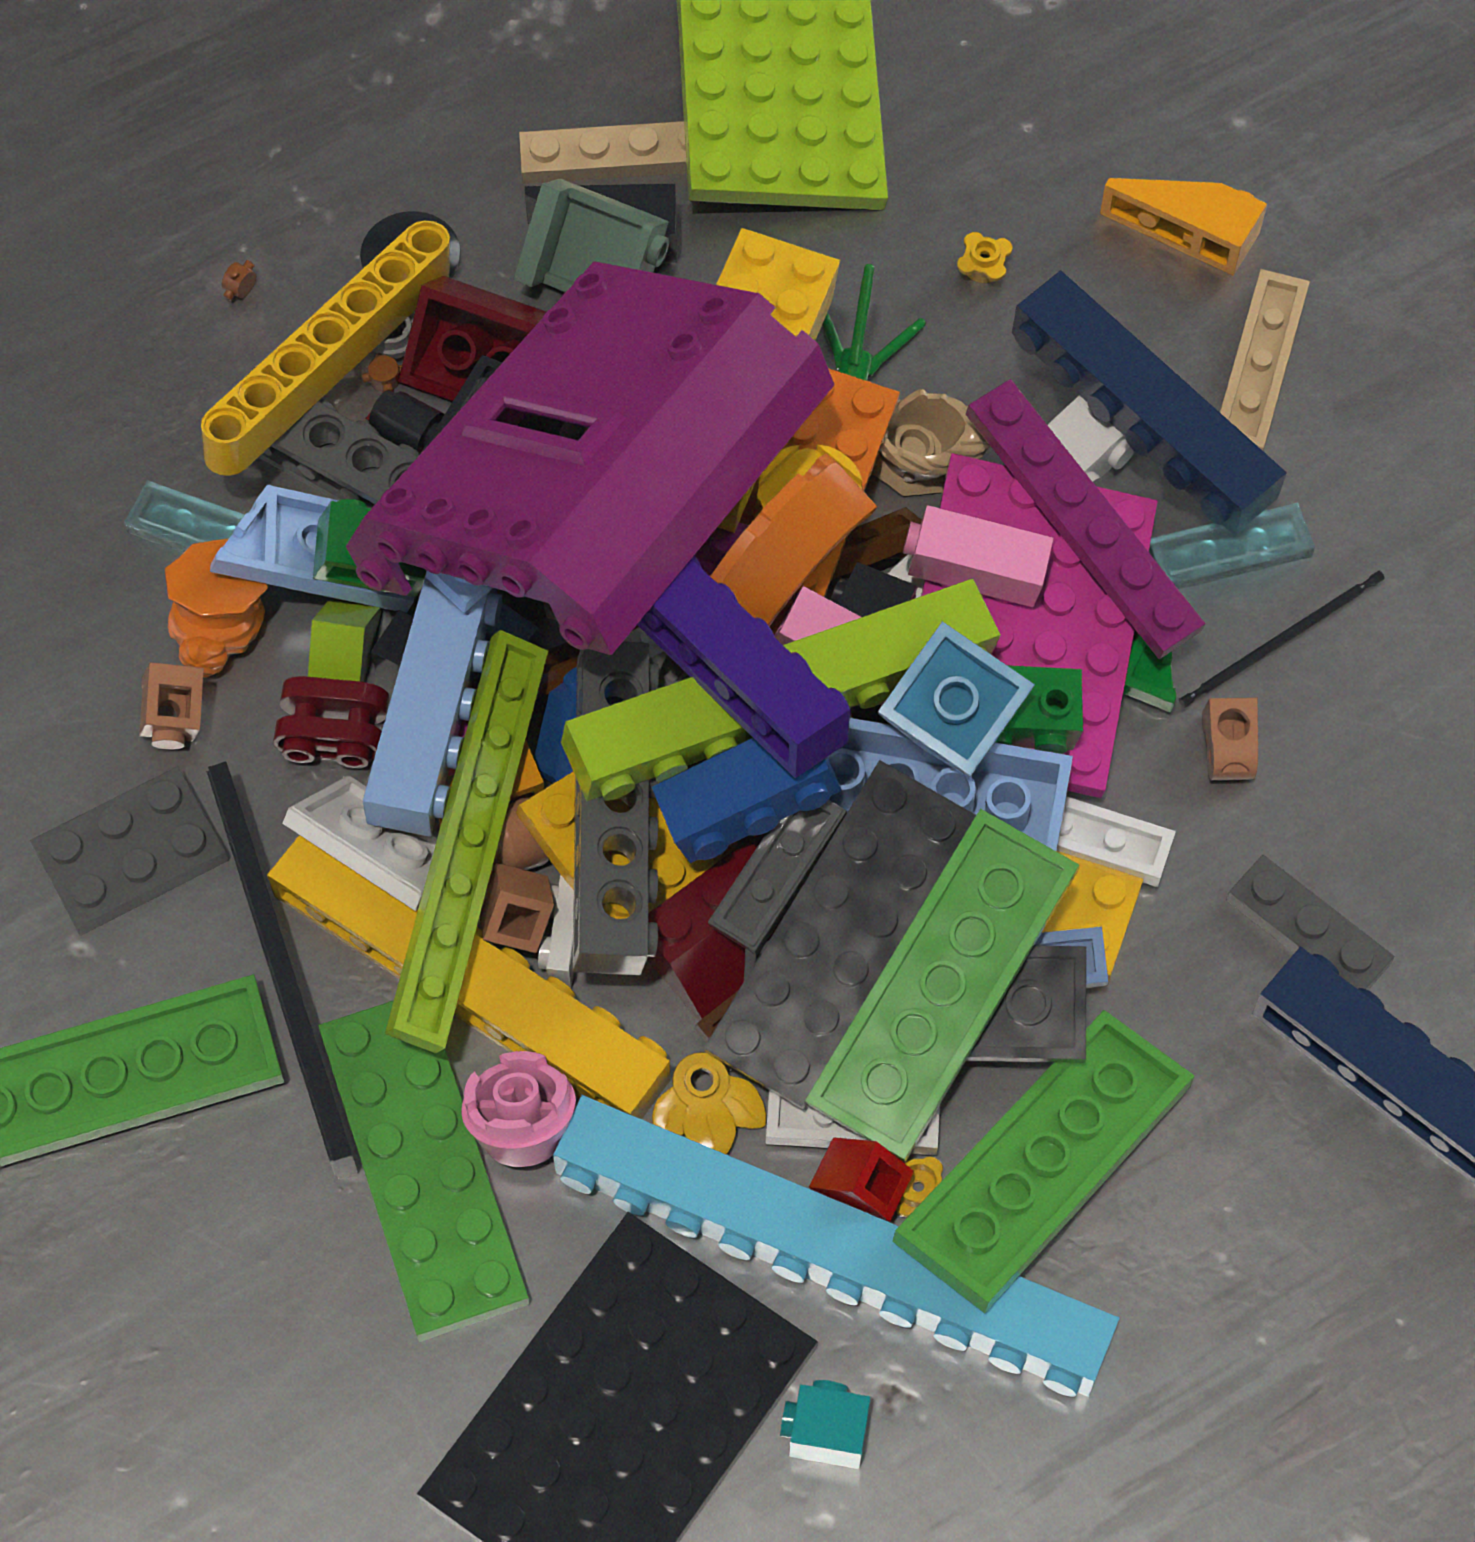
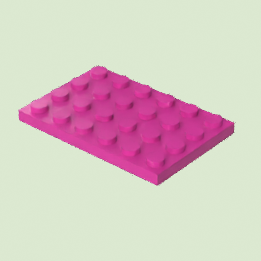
M951 453L939 505L940 509L1053 538L1043 586L1034 607L981 594L1001 634L991 655L1004 664L1011 666L1082 669L1083 732L1074 749L1063 753L1073 756L1067 791L1102 798L1107 785L1135 628L1006 465ZM1096 486L1149 552L1158 500ZM924 579L921 596L949 586Z

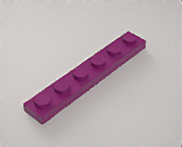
M1011 379L968 405L965 415L1158 659H1161L1202 631L1206 623Z

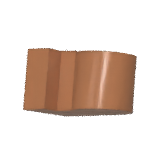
M1258 697L1209 698L1202 711L1203 733H1205L1209 779H1255L1258 767Z

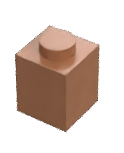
M495 863L480 912L483 940L537 953L554 906L549 877Z

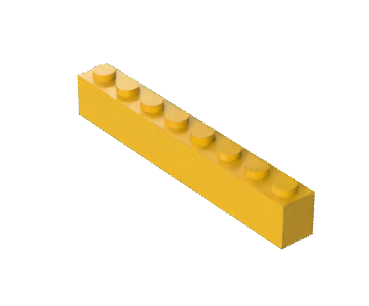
M299 835L267 874L274 897L400 979L418 910L411 909ZM477 927L454 1016L508 1052L528 1051L546 1056L549 1066L565 1074L574 1089L575 1096L579 1099L584 1095L642 1119L671 1081L670 1061L666 1059L667 1053L648 1037L640 1036L637 1040L620 1029L621 1023L604 1008L594 1006L591 1010L574 999L576 995L573 990L558 978L549 976L545 980L530 970L528 961L515 950L509 947H503L502 950H499L486 940H483L482 931Z

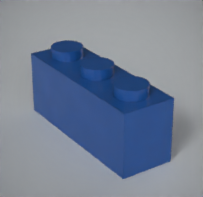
M754 738L651 787L674 843L690 863L696 860L715 858L722 854L728 845L748 835L756 836L767 833L777 826L779 820L800 810L810 811L819 808L829 800L830 796L842 791L828 757L795 778Z

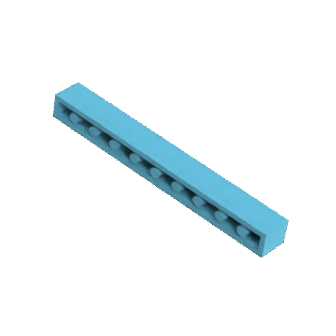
M584 1095L581 1096L571 1121L553 1154L556 1173L561 1175L560 1180L576 1191L590 1194L595 1189L614 1197L613 1203L626 1212L643 1216L645 1211L657 1215L666 1219L665 1224L670 1229L683 1236L696 1238L698 1233L718 1241L719 1248L733 1257L742 1260H750L751 1256L757 1257L773 1264L772 1270L788 1280L802 1283L807 1278L826 1286V1293L840 1302L857 1305L858 1301L869 1304L880 1309V1316L895 1325L905 1328H911L913 1323L935 1332L934 1338L947 1347L965 1351L967 1346L988 1354L989 1362L1004 1371L1020 1374L1023 1369L1044 1378L1043 1383L1046 1387L1065 1396L1075 1397L1078 1392L1089 1397L1119 1321L1117 1316L1020 1276L990 1309L983 1313L892 1242L895 1230L899 1226Z

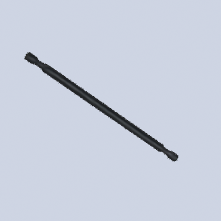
M1378 570L1370 575L1363 583L1356 584L1205 681L1195 691L1179 698L1180 704L1186 707L1193 703L1200 695L1210 692L1362 594L1366 588L1384 580V574Z

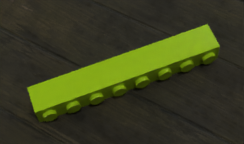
M972 578L784 644L783 646L791 653L796 652L800 654L808 663L811 672L828 688L837 689L844 696L849 707L859 704L861 708L866 709L884 702L889 697L942 621L990 654H992L1001 634ZM693 677L565 721L561 744L585 799L589 801L603 796L604 800L620 798L630 793L635 788V784L654 777L656 781L662 782L687 770L688 765L704 759L708 760L753 737Z

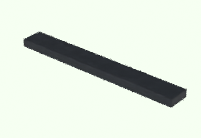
M227 762L209 766V771L206 772L335 1177L338 1176L340 1180L358 1174Z

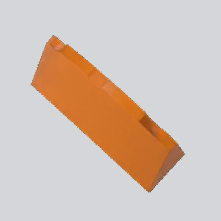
M824 454L817 458L812 467L803 476L798 473L770 500L735 541L710 577L718 584L723 583L728 586L734 593L738 603L754 618H761L770 627L783 607L814 569L852 530L870 517L878 507L828 454Z

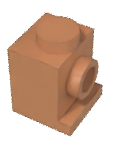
M153 662L148 664L141 681L142 701L139 736L152 737V746L169 750L181 749L184 747L185 741H194L200 731L204 668ZM169 706L175 710L177 717L161 716L159 708Z

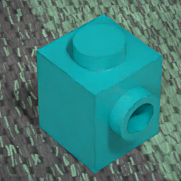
M816 1380L813 1382V1386L800 1384L797 1402H785L780 1437L791 1438L789 1457L859 1469L871 1396L848 1393L846 1385L835 1381Z

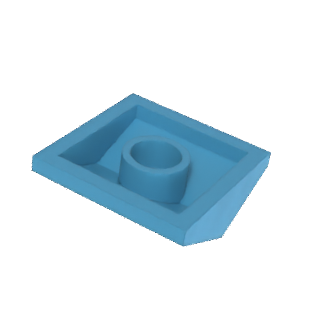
M942 621L881 706L878 714L924 751L971 777L1030 694L1035 684Z

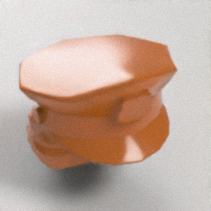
M229 538L192 544L178 559L165 568L168 599L173 601L168 617L169 635L180 646L179 659L184 666L204 668L203 678H208L222 671L230 655L240 654L247 650L251 641L257 637L265 615L260 596L268 589L267 584L210 572V565L216 553L225 545Z

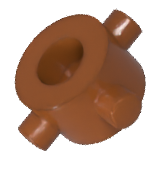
M246 260L243 265L235 262L224 273L221 284L222 288L226 290L223 294L226 299L232 301L234 296L244 298L254 287L256 273L252 271L255 265L251 261Z
M380 353L376 354L375 358L368 365V372L362 373L363 383L370 382L371 386L379 392L387 390L393 392L400 383L398 380L402 365H398L396 360L390 356Z

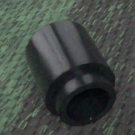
M387 390L379 396L373 405L369 416V424L384 439L397 446L400 444L408 445L420 454L445 414L403 391L394 393Z

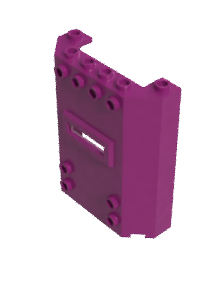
M593 261L364 516L346 545L357 566V576L366 586L375 591L385 590L406 596L412 588L399 565V562L424 568L433 574L443 573L464 579L476 586L486 585L507 591L515 597L525 596L550 604L560 625V633L570 645L581 650L591 649L612 655L833 388L834 382L821 348L803 330L795 336L774 319L770 314L776 307L759 293ZM527 414H532L589 429L579 440L520 427L518 424Z

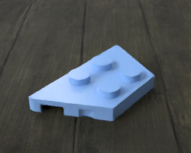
M267 485L251 510L238 523L231 537L218 550L210 565V572L394 611L401 610L405 613L408 612L414 602V597L313 579L318 519L330 501L337 502L339 500Z

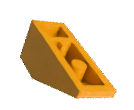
M1109 178L1104 187L1100 214L1234 276L1261 231L1267 203L1256 199L1247 191L1236 190L1223 183Z

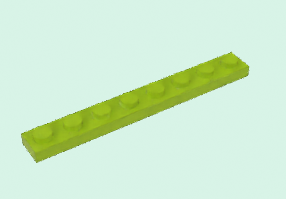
M502 630L494 634L490 640L385 1031L386 1035L433 1053H438L446 1047L548 650Z

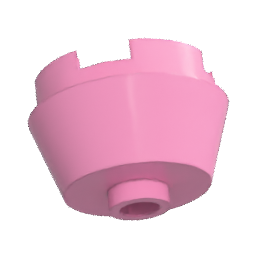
M528 1051L504 1053L499 1055L500 1064L487 1069L479 1077L474 1071L468 1078L461 1108L462 1119L467 1130L497 1162L512 1167L536 1165L553 1156L562 1135L571 1121L576 1102L575 1092L565 1074L560 1073L547 1064L546 1056Z

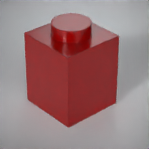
M833 1137L809 1188L890 1222L914 1170L877 1141Z

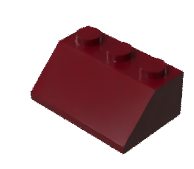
M441 276L421 285L398 382L453 401L481 355L503 363L540 322L547 311L446 276Z
M766 833L748 839L648 913V922L657 923L658 943L655 957L648 956L647 961L698 1021L737 992L744 983L745 948L712 929L708 921ZM780 922L778 923V925L776 926V928L774 929L773 933L771 934V936L769 937V939H768L767 941H769V940L771 939L772 935L774 934L775 930H776L777 927L779 926Z

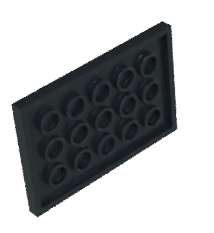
M627 1212L417 1492V1496L422 1502L477 1542H680L817 1349L818 1341L636 1216Z

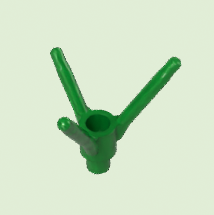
M872 264L864 266L851 348L843 349L828 313L822 324L834 355L836 370L866 381L868 377L874 375L887 359L926 325L924 319H917L874 357L869 352L863 350L875 269Z

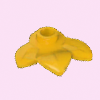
M697 1052L684 1057L676 1066L672 1077V1087L656 1100L652 1113V1123L680 1136L684 1134L686 1138L727 1155L735 1138L736 1127L744 1129L763 1128L766 1125V1111L757 1089L751 1082L739 1077L730 1076L722 1061L708 1053ZM704 1070L711 1076L712 1083L708 1090L699 1091L693 1087L691 1083L693 1072Z

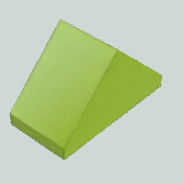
M329 599L312 619L308 677L365 682L372 656L371 650L375 644L382 615V608L356 602Z

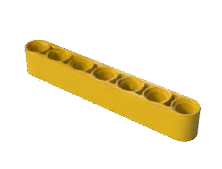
M425 220L409 226L206 412L201 421L203 455L206 466L212 472L231 476L247 469L416 310L421 285L441 276L449 277L450 235L447 229L437 222Z

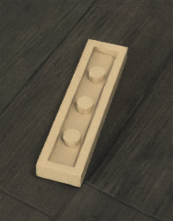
M684 121L519 132L523 184L544 183L559 178L566 181L687 173Z
M1261 269L1220 410L1224 417L1262 451L1265 447L1310 284L1308 280Z

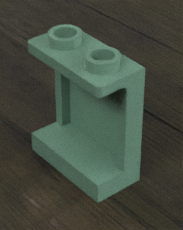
M561 178L543 183L513 280L530 287L544 283L566 292L574 284L577 277L583 274L593 261L653 273L655 266H660L668 250L669 238L665 237L669 221Z

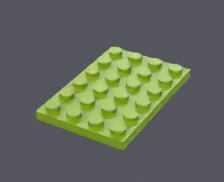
M677 0L688 201L885 210L888 201L871 0Z

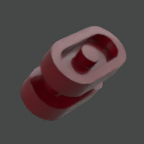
M307 676L288 678L283 682L279 704L285 712L291 715L281 717L276 721L273 745L282 752V756L285 759L296 763H310L314 759L337 761L339 764L350 768L366 767L369 762L374 761L382 733L379 728L371 724L380 723L385 720L390 698L389 693L380 686L361 681Z

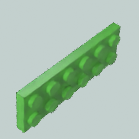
M980 808L805 1099L806 1104L866 1140L877 1141L897 1158L906 1162L1076 876L1080 865Z
M252 974L0 1048V1167L285 1083L255 975Z
M393 1001L319 1024L318 1027L418 1341L421 1342L530 1305L476 1140L467 1130L462 1119L461 1108L463 1101L446 1050L443 1049L438 1053H433L386 1035L385 1031Z
M1103 1010L1086 1028L1085 1063L1054 1062L895 1230L892 1242L983 1313H986L1187 1092L1195 1075L1110 1013Z

